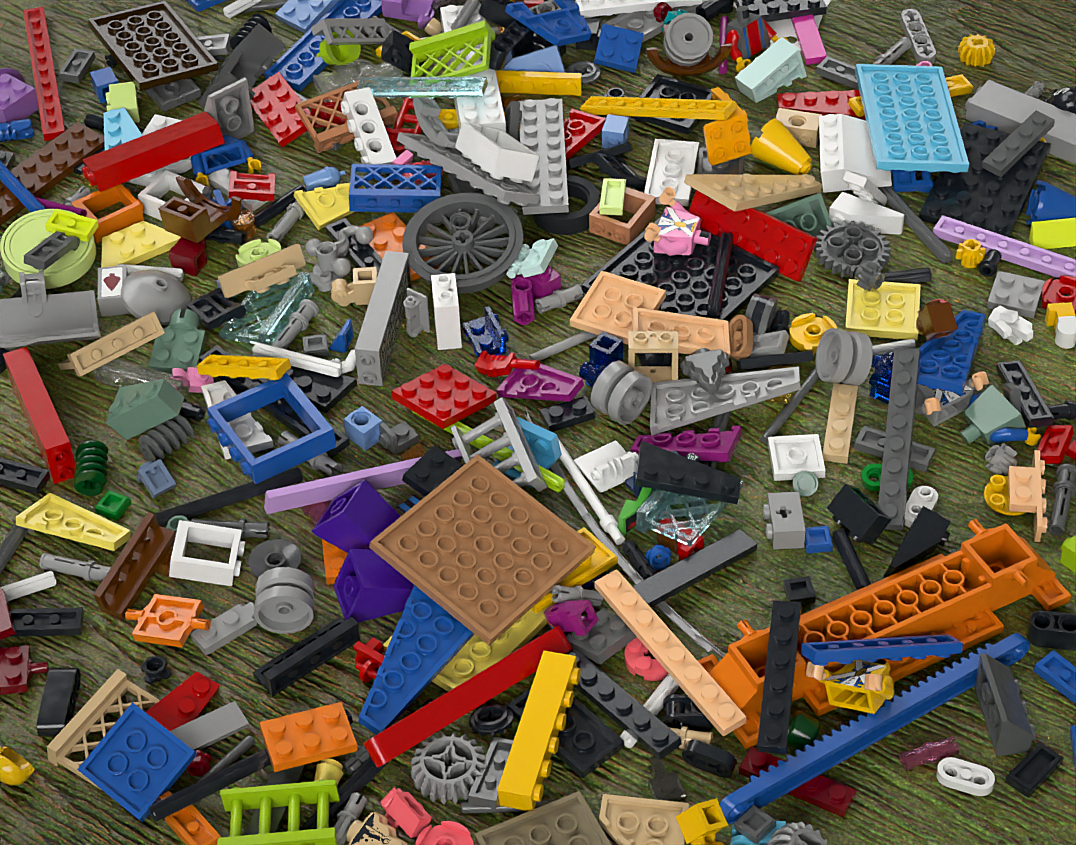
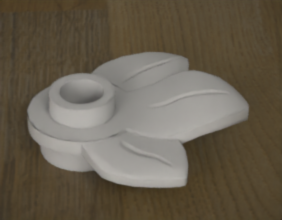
M318 263L313 267V272L302 274L301 280L305 284H315L319 291L326 292L331 291V283L334 280L345 276H339L335 272H322Z

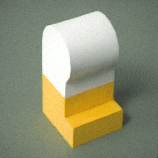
M1072 302L1048 304L1045 322L1047 326H1054L1056 345L1065 349L1074 347L1076 345V316Z

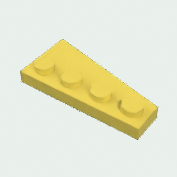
M48 493L16 516L17 526L115 551L131 538V530L52 493Z

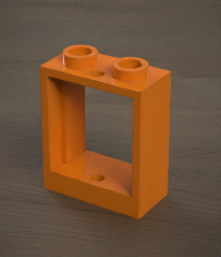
M122 184L102 192L98 190L71 202L73 207L85 209L87 211L86 217L97 220L98 228L93 234L96 243L101 242L105 236L144 221L142 213L144 206L139 199H135L128 187L125 188ZM120 201L126 206L100 219L93 215Z

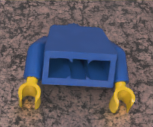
M223 135L225 143L193 155L190 159L194 176L196 177L195 182L207 185L208 187H210L205 173L209 174L244 162H248V174H254L253 169L258 170L261 174V162L254 159V155L244 140L236 139L229 135Z

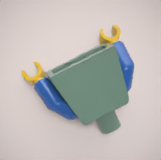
M993 385L989 386L984 392L971 396L964 412L969 426L960 432V435L967 444L972 443L978 437H981L988 446L1009 441H1025L1031 446L1039 443L1041 435L1035 434L1037 428L1028 427V429H1025L1026 426L1021 414Z

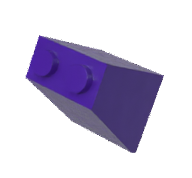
M363 480L333 498L312 529V532L347 553L350 549L371 550L369 548L370 541L401 516L366 480Z
M350 549L333 587L345 621L353 617L359 623L404 611L414 584L373 550Z

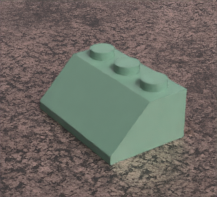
M821 193L766 212L814 237L819 235L820 230L825 231L827 225L833 228Z

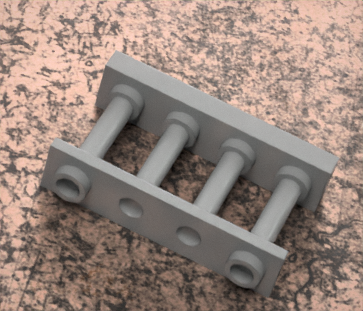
M503 398L494 402L497 409L495 416L464 434L455 425L451 427L454 435L452 442L456 449H460L465 463L477 454L485 459L505 446L510 445L514 448L512 456L494 467L501 473H504L518 464L522 467L523 472L520 477L513 480L520 488L525 485H532L538 492L547 488L513 407ZM499 425L504 426L506 430L503 433L504 436L473 453L470 442Z

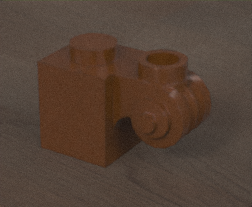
M940 300L931 301L925 304V308L917 311L916 329L920 335H926L927 341L950 336L958 329L949 301L940 303Z

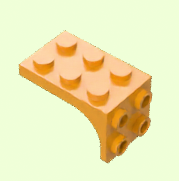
M719 87L710 89L712 100L733 101ZM737 103V109L727 120H715L703 127L708 162L711 165H717L751 154V138L747 124L748 116L745 110H742Z

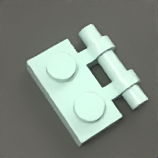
M555 239L538 240L532 245V249L527 244H523L518 257L508 268L507 276L515 278L516 275L522 274L525 278L544 273L558 247Z

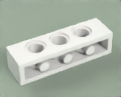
M370 87L345 92L344 99L341 102V110L344 115H347L349 132L354 134L355 148L357 151H360L362 156L361 164L392 165L396 156ZM382 172V173L379 174V175H384V174H388V173H387V172Z

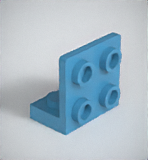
M517 417L537 464L548 470L562 455L557 434ZM513 446L508 447L509 449L514 451ZM497 460L492 466L494 467L501 463V461ZM513 468L502 473L513 480L521 476V472Z

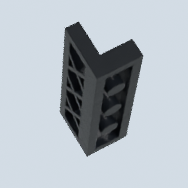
M341 616L255 670L253 672L254 678L272 697L360 641L358 622L353 617L346 621Z

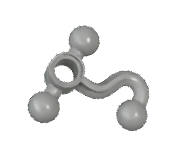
M347 226L340 230L338 234L339 241L333 243L328 241L321 242L315 238L309 239L305 245V250L308 255L317 256L322 272H335L339 276H345L351 270L350 262L344 258L350 245L347 237L355 235L360 244H368L373 240L374 234L371 228L366 226Z

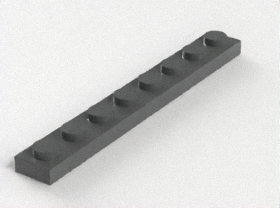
M920 348L894 349L878 507L892 519L885 530H904L921 358Z

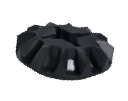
M497 704L480 707L469 717V725L473 733H480L481 737L487 734H491L492 737L496 733L504 734L505 729L512 728V722L514 721L511 709Z

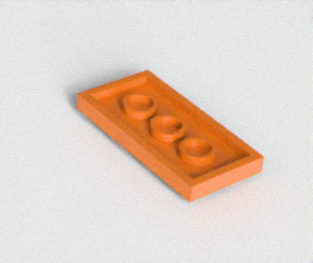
M394 212L359 226L371 228L374 235L373 240L368 244L382 259L385 251L403 253L402 241L406 225ZM421 244L419 249H426V247ZM432 256V257H425V258H422V259H423L424 262H425V261H427V260L433 258L434 256ZM440 264L432 268L437 270L440 267ZM410 267L411 282L421 278Z

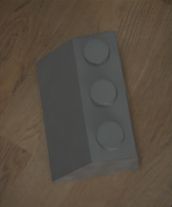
M980 654L974 690L995 755L1001 756L1029 752L1031 741L1035 740V729L1033 724L1028 722L1026 702L1020 699L1018 679L1013 678L1008 666L987 654Z

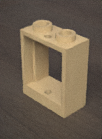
M628 331V365L634 371L648 376L652 383L678 380V331ZM635 353H672L671 366H635Z

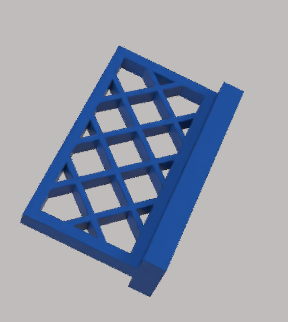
M351 164L349 211L417 213L428 203L441 198V166ZM356 172H366L367 175L361 178ZM382 172H387L391 175L387 176L386 178H383L379 174H381ZM404 173L413 174L408 179L402 176ZM427 173H437L431 179L424 176ZM373 178L379 181L373 186L368 183ZM394 179H398L399 181H401V183L397 186H394L390 182ZM420 179L424 183L417 186L413 182ZM360 186H363V187H365L366 189H357V188H359ZM428 187H431V188L434 189V190H425V189H427Z

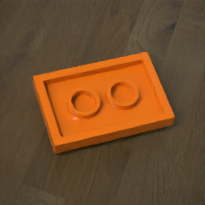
M342 702L259 722L274 772L357 751V743Z

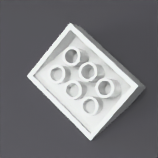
M844 114L819 116L823 193L850 190L848 189V184L843 181L846 171L869 179L876 187L892 186L891 170L884 171L876 168L865 120Z

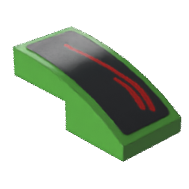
M642 487L637 501L626 499L619 515V530L623 536L635 529L651 510L654 504V489Z

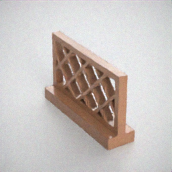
M373 76L295 104V110L312 137L317 153L333 148V143L340 142V144H344L355 139L354 134L349 132L347 115L337 111L339 103L341 104L343 101L341 97L345 92L361 89L370 84L374 90L373 97L375 102L382 104L384 109L379 110L384 126L389 127L395 124L398 112L394 106H390ZM331 100L336 102L334 109L322 106L323 101ZM311 107L317 111L313 117L305 114L303 109ZM319 111L331 114L329 122L317 118ZM334 116L346 119L345 124L337 125L332 123ZM317 123L327 128L324 132L317 134L313 128L314 124Z

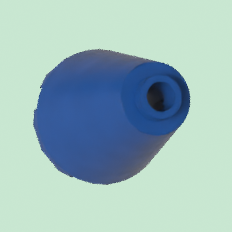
M1038 180L1035 183L1039 186L1037 190L1032 189L1028 200L1026 215L1030 216V221L1026 220L1027 225L1031 226L1032 222L1076 218L1075 196L1042 180Z

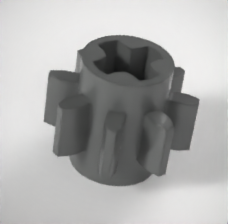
M869 261L868 264H860L855 272V279L859 280L856 285L869 292L872 288L878 289L885 278V274L881 272L883 267L872 261Z

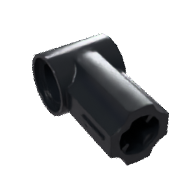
M707 0L696 7V14L709 21L720 13L728 14L732 12L734 0Z

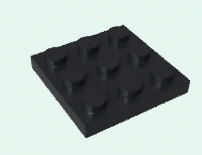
M660 74L656 75L639 97L712 100L710 89ZM629 116L688 135L700 120Z

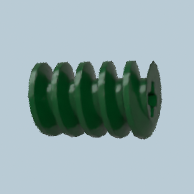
M91 440L83 442L76 450L74 488L82 495H99L107 483L108 447L101 441Z

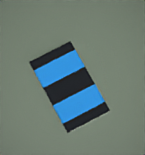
M415 494L396 508L405 514L422 499Z

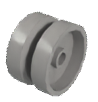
M684 13L676 16L670 22L664 35L663 48L666 56L673 63L680 66L690 67L699 64L706 57L713 42L711 26L704 17L695 13Z
M829 328L824 332L816 352V370L819 378L825 382H841L846 385L859 386L867 378L872 365L873 350L869 336L862 332H847L846 330Z
M622 361L612 362L598 376L591 392V404L593 408L601 413L609 414L610 418L623 425L629 424L646 407L652 392V381L648 376L634 371L631 366Z
M277 567L265 571L259 576L255 587L254 616L256 622L262 628L280 634L295 633L309 626L314 618L313 600L315 587L312 578L307 573L290 567Z

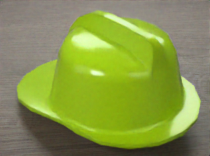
M346 29L345 33L353 38L354 34ZM332 32L333 38H338L339 35L336 32ZM324 38L320 42L319 53L316 56L321 57L328 65L342 66L358 59L361 46L328 45L326 38Z

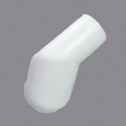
M351 350L343 362H340L338 358L331 360L342 365L341 374L354 370L356 366L355 350Z

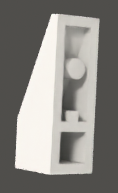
M842 192L830 206L829 217L832 226L834 222L842 225V221H845L847 225H850L854 221L855 225L858 226L863 222L865 228L872 225V231L880 230V234H901L903 232L905 214Z

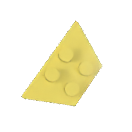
M145 221L133 224L102 238L101 268L113 267L118 264L136 265L169 251L179 241L180 236Z

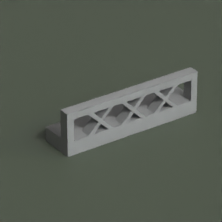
M384 18L323 19L311 27L313 35H325L328 45L382 44L389 36ZM346 29L354 34L353 38L345 33ZM380 30H381V33H382L383 38H381V37L377 34V32H379ZM332 32H336L339 35L338 38H333Z

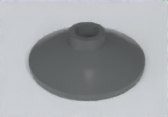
M282 539L268 540L252 550L249 556V567L258 578L265 571L277 567L299 569L302 559L298 547L290 541Z

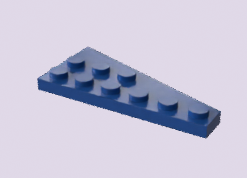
M963 310L954 317L958 329L950 336L928 340L920 347L921 358L918 384L925 385L930 389H941L963 394L985 326V314Z
M413 585V590L410 597H408L403 614L398 621L383 662L378 669L376 679L359 715L358 722L376 735L394 724L474 635L472 631L415 585Z

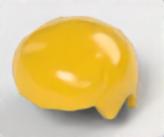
M0 747V782L9 785L24 783L35 771V768L9 747H3L2 749Z

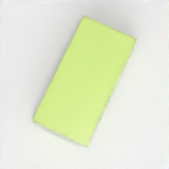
M603 179L599 208L600 214L623 215L626 179Z

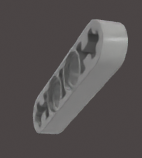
M914 9L902 11L900 24L905 36L911 40L912 46L910 48L916 62L928 61L933 65L935 63L936 50L920 13Z

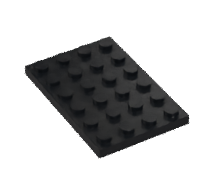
M964 123L960 133L969 162L968 172L952 173L940 171L919 213V217L924 222L937 224L943 215L1010 238L1050 152L1051 143L1038 141L1002 177H999L982 168V162L1010 133Z

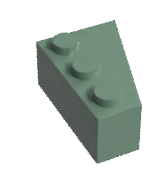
M165 379L119 387L115 400L109 408L110 413L106 423L125 440H129L178 416L185 397Z

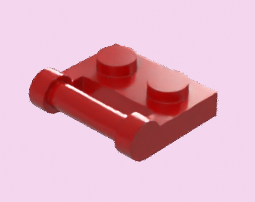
M230 170L228 198L231 199V197L236 196L241 198V200L274 201L275 173L261 175L237 173V171Z

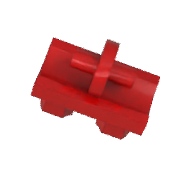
M371 638L365 644L358 641L353 646V649L357 652L355 668L360 671L359 680L368 683L372 678L376 679L378 669L385 657L382 655L384 647L375 638Z

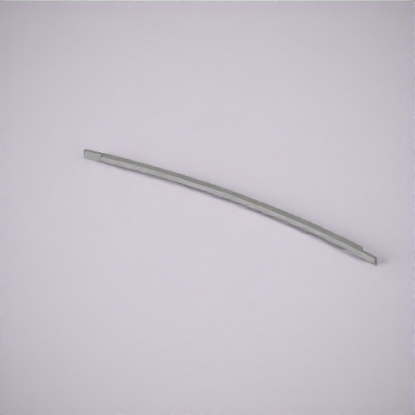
M527 411L528 415L525 414L528 422L533 423ZM556 461L551 466L554 474L565 479L564 491L593 534L618 557V565L635 584L644 581L594 521ZM665 601L656 605L676 626L707 653L711 650L721 659L725 656L722 651L689 625Z

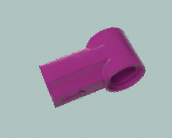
M517 277L511 283L514 321L520 325H529L531 321L535 320L533 283L527 277Z

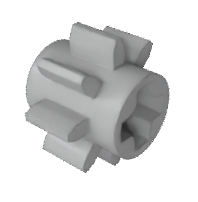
M1004 443L1001 447L994 445L986 453L985 459L989 463L985 467L993 474L1001 475L1003 473L1008 475L1009 466L1017 465V460L1014 458L1017 452Z

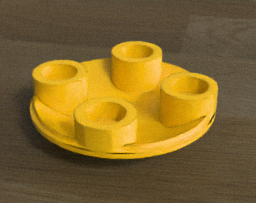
M993 475L984 489V499L988 506L1004 515L1014 516L1026 513L1009 511L1008 476Z

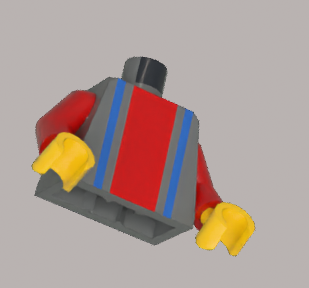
M747 6L736 8L737 18L726 26L727 37L725 44H732L728 57L737 62V72L744 70L752 62L748 58L771 44L770 40L775 43L780 39L776 36L777 33L760 15L749 13Z

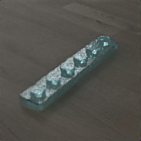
M361 77L356 90L370 87L373 97L477 98L484 96L488 81L487 77Z

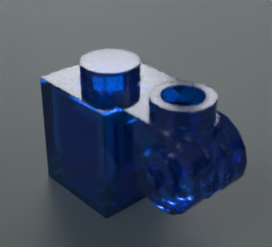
M602 331L589 345V362L585 361L579 371V377L586 380L588 386L593 387L598 376L612 362L618 360L623 362V340Z
M886 352L883 355L876 354L872 359L871 365L875 370L869 380V385H871L870 396L886 404H889L893 352Z

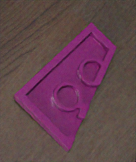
M540 364L539 370H517L515 368L496 389L498 397L570 402L582 389L584 382L580 377Z

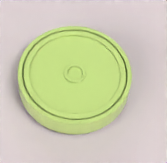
M44 209L28 213L14 221L4 232L0 242V252L6 272L16 282L20 283L19 272H24V274L39 273L38 269L24 264V255L53 234L46 231L45 224L55 209ZM58 209V210H61V211L73 213V212H71V211ZM94 235L89 242L80 240L76 251L70 250L44 270L46 289L70 284L82 277L91 268L96 257Z

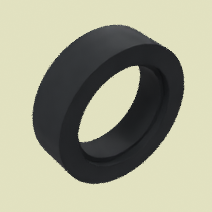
M567 175L568 197L581 199L587 205L573 213L532 214L534 222L544 231L557 235H572L589 229V214L599 203V192L595 185L582 177Z

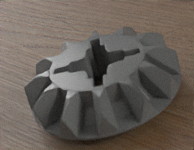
M588 61L573 63L566 71V73H582V84L585 86L588 83L595 84V80L600 79L601 72L596 64Z

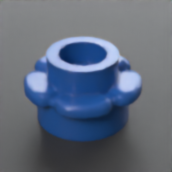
M655 545L651 550L647 551L646 558L654 569L661 570L670 564L672 554L669 548H664L663 545Z

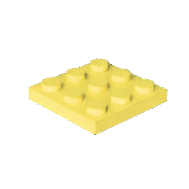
M849 279L845 325L847 332L866 333L869 337L918 340L919 332L916 329V320L918 317L917 311L920 310L921 284L883 282L878 289L872 288L869 292L856 285L859 280Z

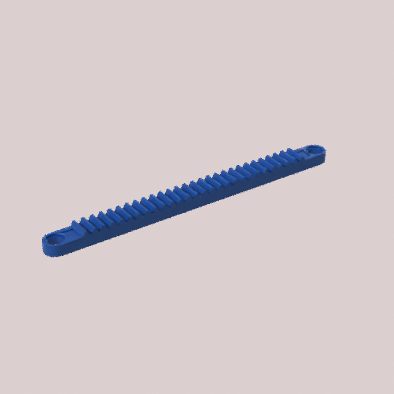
M1015 633L995 645L986 643L985 648H978L976 654L970 652L968 659L962 657L960 658V663L953 662L951 668L944 667L943 673L937 671L934 678L928 676L926 683L919 681L917 687L910 686L909 692L903 690L900 697L894 695L892 702L885 700L883 707L880 706L875 714L866 712V717L859 715L857 722L850 720L848 727L841 725L840 731L832 730L831 737L823 735L822 742L814 740L813 747L805 745L804 752L796 750L795 757L788 755L786 762L779 760L777 767L772 765L768 767V772L759 771V778L753 775L750 776V783L726 796L719 804L727 823H735L753 805L759 809L974 687L980 654H987L1009 667L1026 655L1030 648V642L1020 633Z

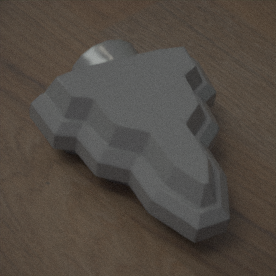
M701 348L693 355L686 356L680 363V368L684 375H688L691 380L699 383L702 389L713 395L721 384V376L725 374V368L729 366V357L721 349L711 351L707 348Z

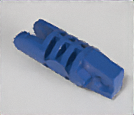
M24 119L10 121V123H0V141H11V139L15 141L33 137L34 130L31 128V120Z

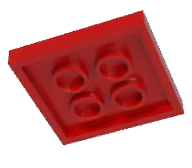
M447 364L440 365L392 390L393 400L442 429L494 403L497 397L496 392Z

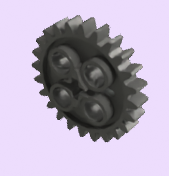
M842 221V225L834 222L833 228L827 225L825 231L820 230L819 235L816 236L818 239L814 247L815 258H819V264H825V270L831 268L832 274L840 272L841 278L847 274L850 279H853L857 268L862 263L868 264L869 261H872L882 266V270H884L885 265L889 262L890 242L885 241V235L879 236L880 230L872 231V225L865 228L863 222L859 226L855 225L854 221L850 225H847L845 221Z

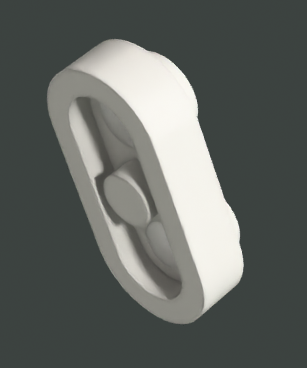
M919 486L913 490L906 503L905 526L911 527L923 506L934 512L938 501V493L935 489L929 486Z
M948 757L941 760L937 767V779L946 787L976 796L988 795L993 790L995 776L990 769L984 766Z

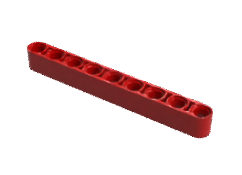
M558 625L362 744L378 768L536 672L543 651L565 654L573 649Z

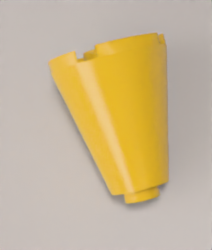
M774 118L766 123L761 129L763 132L761 137H755L750 146L751 155L791 174H808L813 166L811 164L812 158L781 121Z

